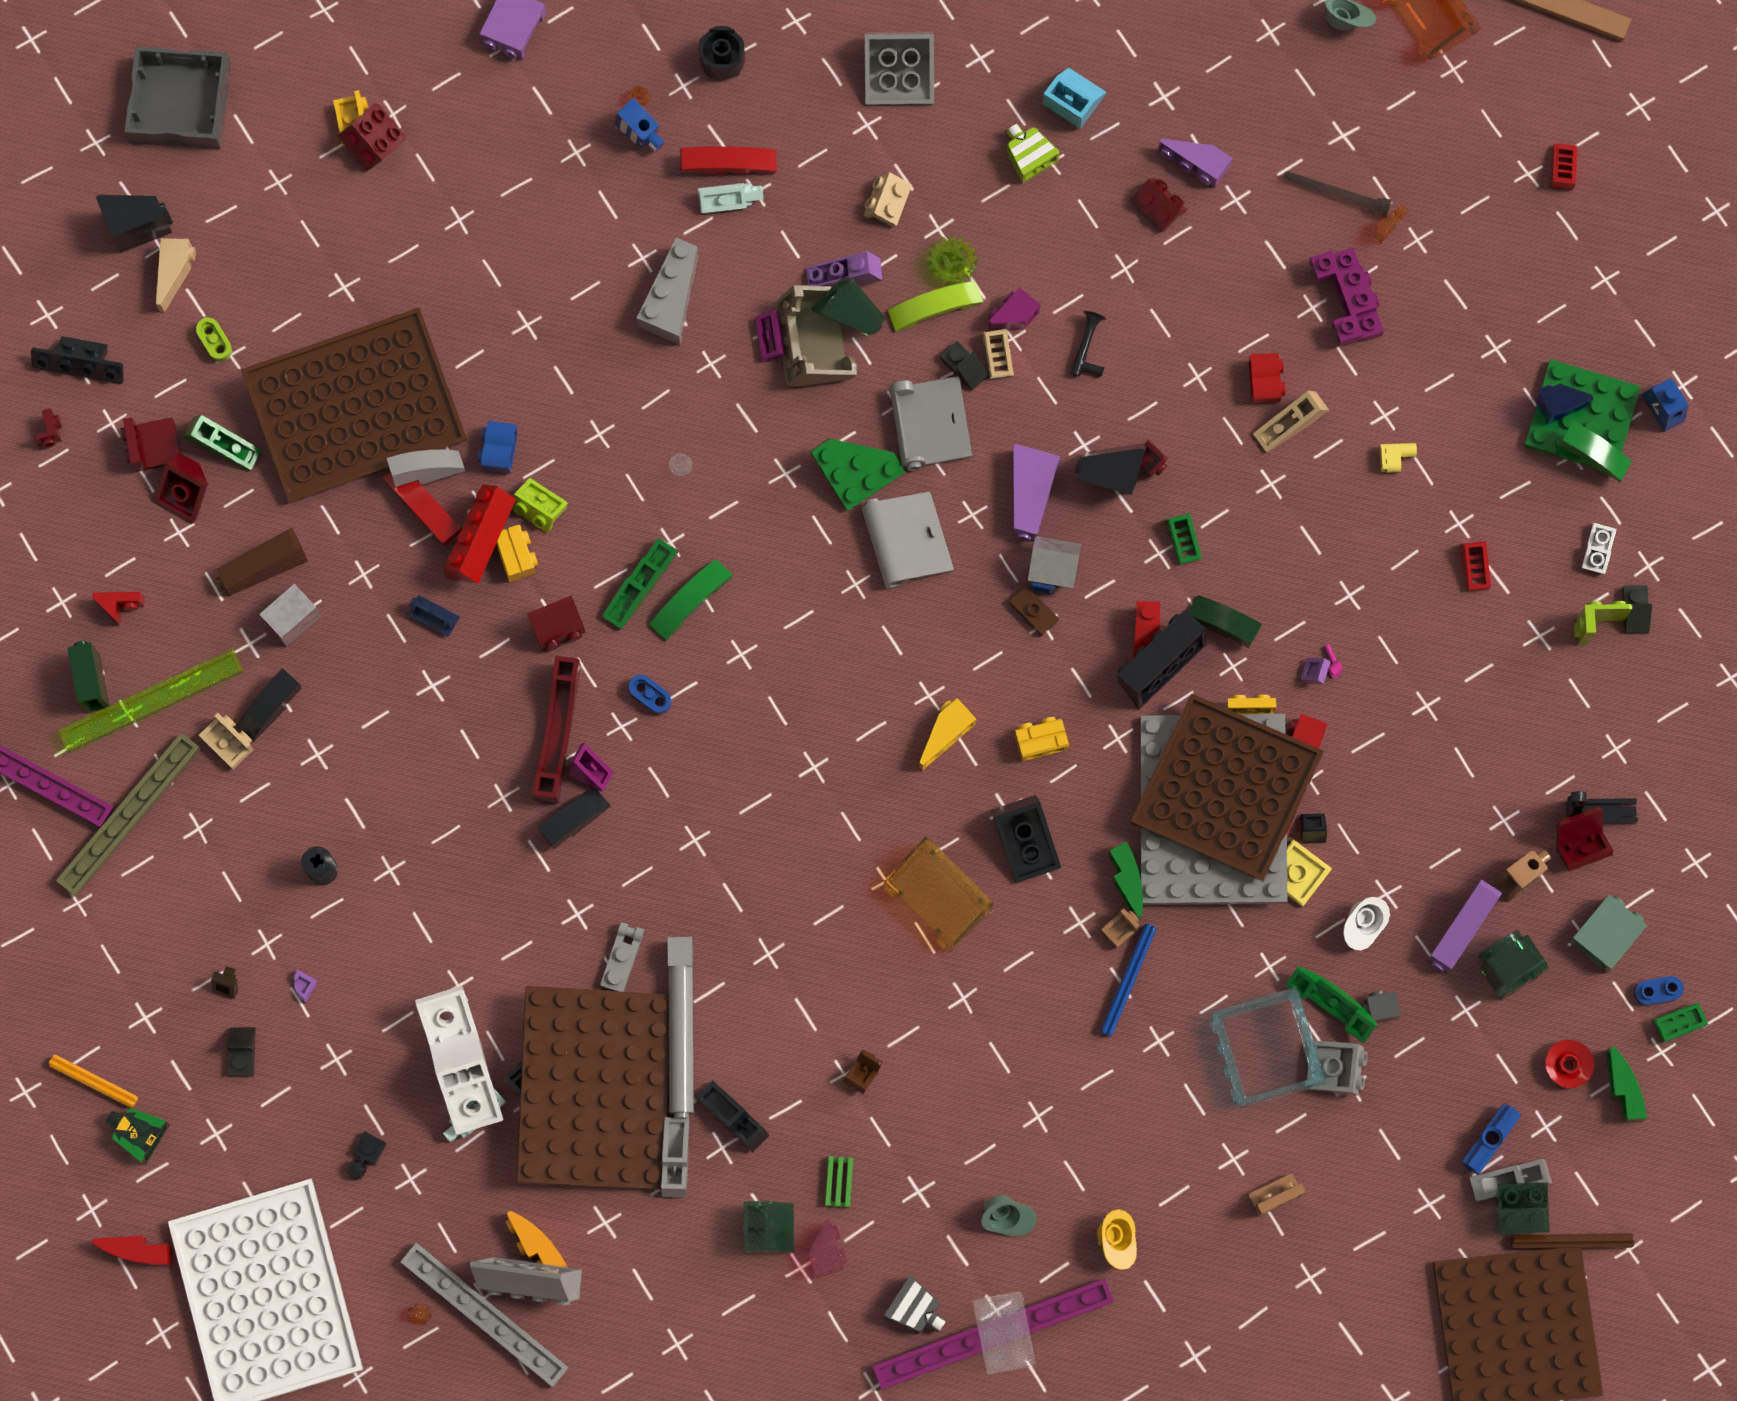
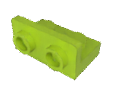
M529 478L515 492L513 497L516 500L511 510L533 523L537 528L549 533L554 521L567 509L568 502Z

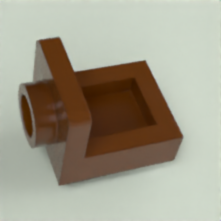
M862 1050L844 1077L843 1082L864 1094L877 1076L883 1062L874 1054Z

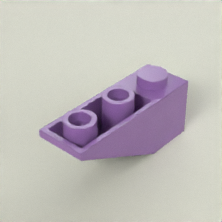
M1161 139L1159 142L1158 150L1164 158L1174 160L1181 169L1188 173L1192 172L1205 185H1211L1215 188L1231 167L1232 157L1214 145Z
M868 251L806 267L808 286L853 287L882 281L881 260Z

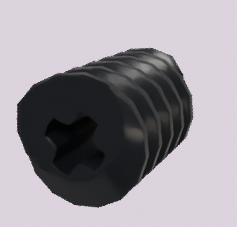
M314 846L304 852L301 861L302 867L315 884L327 885L336 879L338 866L327 849Z

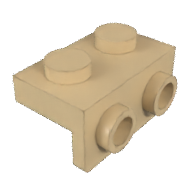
M891 172L879 175L873 182L872 187L874 189L871 197L865 203L864 217H875L891 227L897 226L912 184Z
M217 712L214 715L216 719L199 734V737L234 770L254 750L250 745L252 740L243 731L238 733L233 728L236 724L226 714L222 717Z

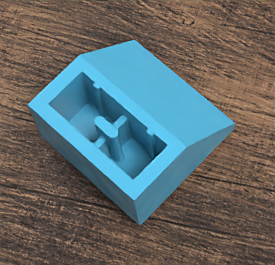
M1067 68L1056 76L1044 92L1043 105L1081 129L1107 92L1072 69Z

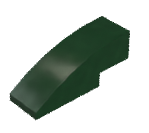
M1200 595L1197 596L1188 611L1201 625L1226 639L1229 637L1247 648H1250L1262 626V623Z

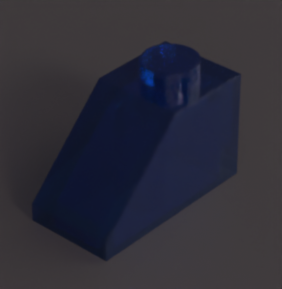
M1549 384L1539 390L1535 401L1548 425L1589 407L1594 398L1591 394L1563 384L1555 386Z

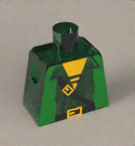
M129 1108L124 1116L113 1110L106 1120V1124L116 1129L112 1139L145 1165L170 1126L163 1119Z

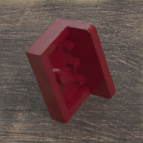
M1159 178L1148 179L1131 200L1162 231H1166L1180 214H1184L1187 211L1183 206L1185 203L1176 194L1172 195L1167 190L1169 187L1163 180Z

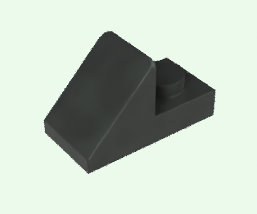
M958 341L940 355V359L956 376L960 377V380L971 391L989 376L975 352L969 353Z
M1647 585L1623 586V601L1626 604L1632 605V611L1624 620L1625 634H1649L1652 603H1648Z
M255 1027L230 1028L226 1049L229 1050L228 1076L254 1077Z

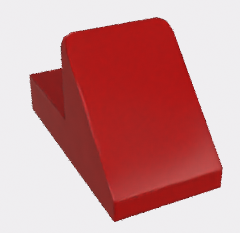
M141 592L92 593V598L118 625H120V608L134 611L137 610V607H144V597Z

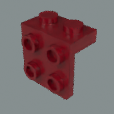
M378 103L372 105L355 122L337 135L366 171H369L405 140L404 133Z
M132 417L123 419L124 427L121 428V435L123 441H127L128 449L125 450V457L127 463H131L136 472L165 466L169 460L181 453L175 421L172 418L137 425Z
M1600 807L1587 809L1573 817H1565L1556 824V850L1568 872L1613 856V849L1603 833V811Z

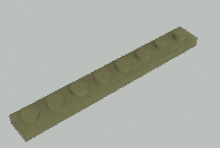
M180 733L58 877L56 882L77 897L201 748L183 733Z

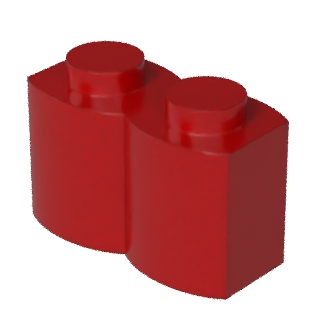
M1278 353L1250 354L1249 376L1252 404L1280 403L1282 396H1285V382H1281L1280 374L1284 373L1283 359H1279Z

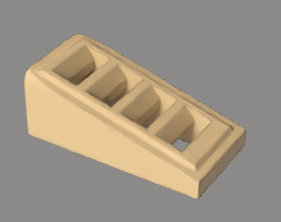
M1007 329L983 332V344L990 379L1013 376ZM1001 338L1002 340L1001 343L990 344L991 339ZM1003 347L1004 350L1003 352H991L993 348ZM1005 356V361L993 362V358ZM1007 366V370L994 371V367Z

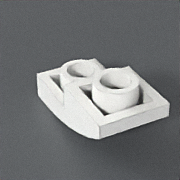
M1597 523L1592 524L1583 559V569L1601 574L1606 573L1617 529Z

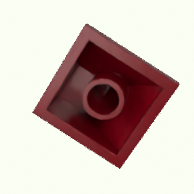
M182 453L169 460L165 464L154 501L188 521L196 522L208 486L201 465Z

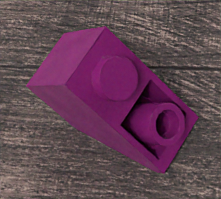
M1019 287L1015 293L1011 291L1003 301L1005 304L1000 309H994L989 315L988 329L991 331L1025 329L1040 313L1041 305Z

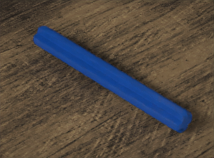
M1145 924L1100 1029V1033L1109 1037L1113 1035L1155 935L1156 927L1153 925Z

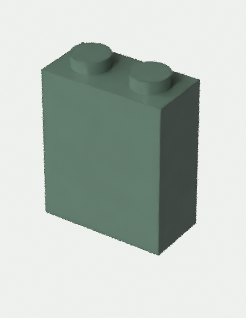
M1610 894L1569 942L1606 973L1615 966L1648 926L1644 923L1645 920L1640 914L1634 911L1630 912L1624 907L1625 903L1617 896L1612 897Z

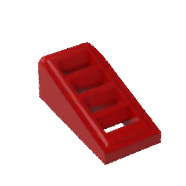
M1554 143L1550 188L1574 189L1576 185L1578 146ZM1559 150L1570 151L1571 155L1559 154ZM1559 159L1571 160V163L1560 162ZM1558 166L1569 167L1570 170L1558 169ZM1558 174L1569 175V178L1558 177Z
M1486 541L1460 544L1467 591L1490 589L1491 581ZM1479 549V554L1469 555V550ZM1480 559L1481 563L1470 565V560ZM1482 568L1483 573L1471 574V569ZM1484 578V582L1472 583V579Z

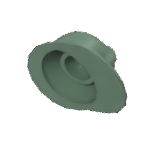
M1325 0V7L1327 8L1325 19L1337 30L1346 31L1352 30L1355 27L1366 28L1375 24V14L1369 8L1352 0Z
M997 1195L991 1199L984 1200V1213L981 1222L982 1226L988 1231L1018 1237L1032 1231L1037 1223V1215L1031 1207L1016 1203L1007 1195Z

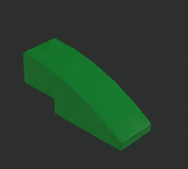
M1575 421L1571 423L1559 445L1579 456V461L1619 482L1622 481L1632 462L1609 442Z
M1124 842L1111 849L1108 854L1118 871V874L1113 876L1112 881L1129 910L1141 920L1143 894L1140 874L1135 858L1127 842Z
M1609 1047L1606 1050L1611 1099L1621 1098L1623 1123L1643 1122L1647 1119L1640 1086L1625 1058L1616 1047Z

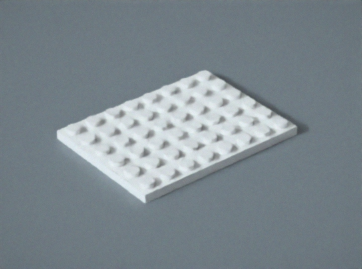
M312 1179L168 1221L214 1401H264L363 1370Z

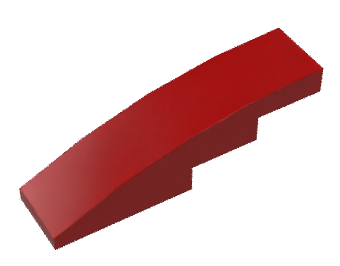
M733 146L684 147L680 149V171L725 176L726 173L750 175L751 172L775 174L777 172L776 149Z
M391 471L382 478L399 496L401 501L415 514L417 519L444 546L461 532L462 529L417 480L396 487Z

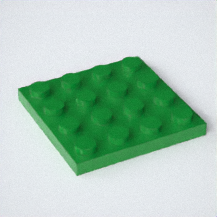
M1550 359L1524 447L1589 466L1579 461V456L1559 446L1571 423L1575 421L1622 452L1641 386Z

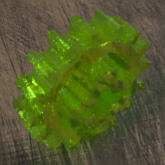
M951 235L948 241L944 236L941 237V244L934 242V249H929V256L931 257L927 258V264L931 265L929 272H935V280L941 277L943 285L947 281H950L951 285H955V281L964 283V277L969 280L971 279L972 274L970 272H976L974 264L978 263V257L974 256L976 254L975 248L969 249L971 246L970 241L964 244L963 237L960 236L957 241ZM961 251H963L966 254L968 260H966V257L962 256ZM937 261L939 262V264L943 265L944 270H942L938 266Z

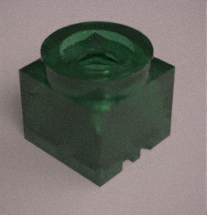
M1519 930L1505 936L1478 955L1483 964L1480 970L1501 1001L1516 992L1517 989L1523 988L1527 983L1542 976L1549 968V965L1528 934L1523 937Z

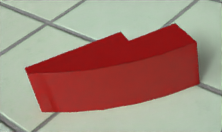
M143 1236L92 1239V1244L123 1260L150 1266H172L171 1246L168 1244L146 1245V1238Z

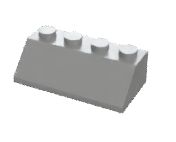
M488 1257L470 1261V1268L478 1288L488 1290L487 1294L502 1295L505 1292L510 1293L511 1298H525V1295L533 1296V1301L546 1302L547 1299H553L555 1304L570 1305V1301L578 1300L580 1297L582 1269L499 1257Z

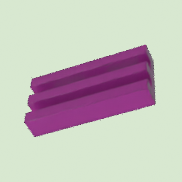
M772 310L756 316L755 322L762 361L768 362L770 359H777L778 356H785L779 312ZM764 319H765L766 328H767L766 333H765V327H764V321H763ZM767 339L769 340L770 353L768 351Z

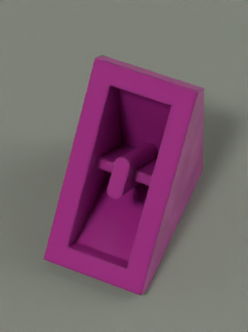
M581 743L571 761L569 778L598 791H604L613 771L585 743Z

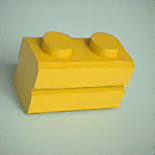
M520 525L502 530L496 543L509 582L534 575L536 573L534 566L538 565L535 553H529L527 547L528 544H531L527 530L522 531Z
M1055 717L1043 719L1041 721L1042 724L1033 726L1032 723H1025L1018 726L1019 730H1015V739L1022 762L1069 749L1062 719L1056 720Z

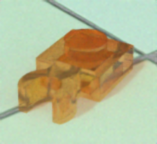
M1400 204L1387 219L1382 218L1375 227L1377 232L1374 239L1382 244L1393 232L1397 224L1407 215L1408 208Z

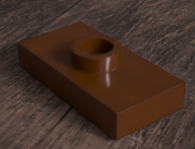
M1027 585L1009 601V604L1041 637L1059 621V618Z

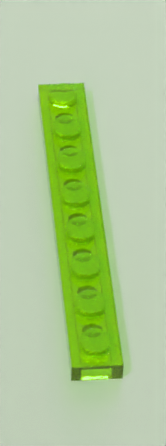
M231 649L58 731L67 751L71 753L243 673L244 669L235 650Z

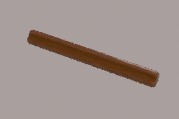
M1632 1233L1512 1235L1511 1237L1512 1249L1633 1248L1635 1242Z

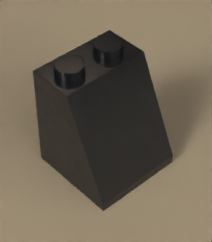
M95 196L111 237L120 253L172 233L169 226L173 224L172 218L165 203H159L156 196Z
M1142 443L1086 452L1084 457H1079L1074 473H1078L1077 480L1132 495L1147 444Z

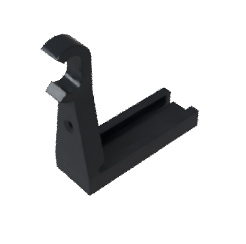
M1574 791L1571 792V796H1567V817L1581 814L1587 809L1600 807L1603 811V824H1637L1638 822L1636 806L1622 807V805H1636L1637 798L1587 799L1586 792Z

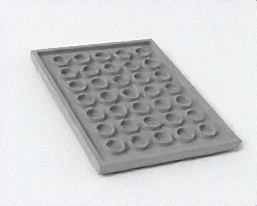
M1240 714L1286 734L1285 714ZM1181 715L1141 716V798ZM1141 828L1143 905L1288 904L1287 833L1264 882Z

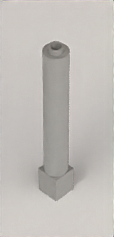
M668 937L669 1114L674 1115V1119L689 1118V1114L694 1113L692 937Z

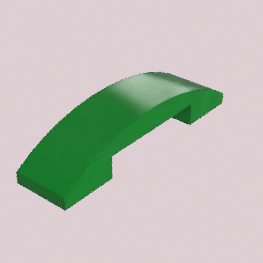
M715 559L686 583L660 610L649 625L667 641L714 591L717 592L733 577V574Z
M1298 966L1285 985L1305 1000L1309 997L1347 1025L1344 1030L1363 1044L1378 1025L1371 1015L1350 995L1312 971Z

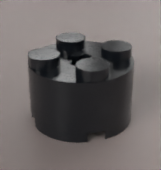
M716 26L700 38L698 46L701 67L707 76L725 80L737 77L745 64V46L742 37L734 29L727 26Z

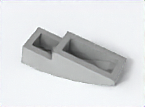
M423 450L387 458L396 487L419 480V483L423 485L465 471L460 453L457 450Z
M665 1117L662 1156V1197L687 1198L689 1118L674 1119V1117Z
M1545 1159L1470 1177L1476 1202L1552 1184Z

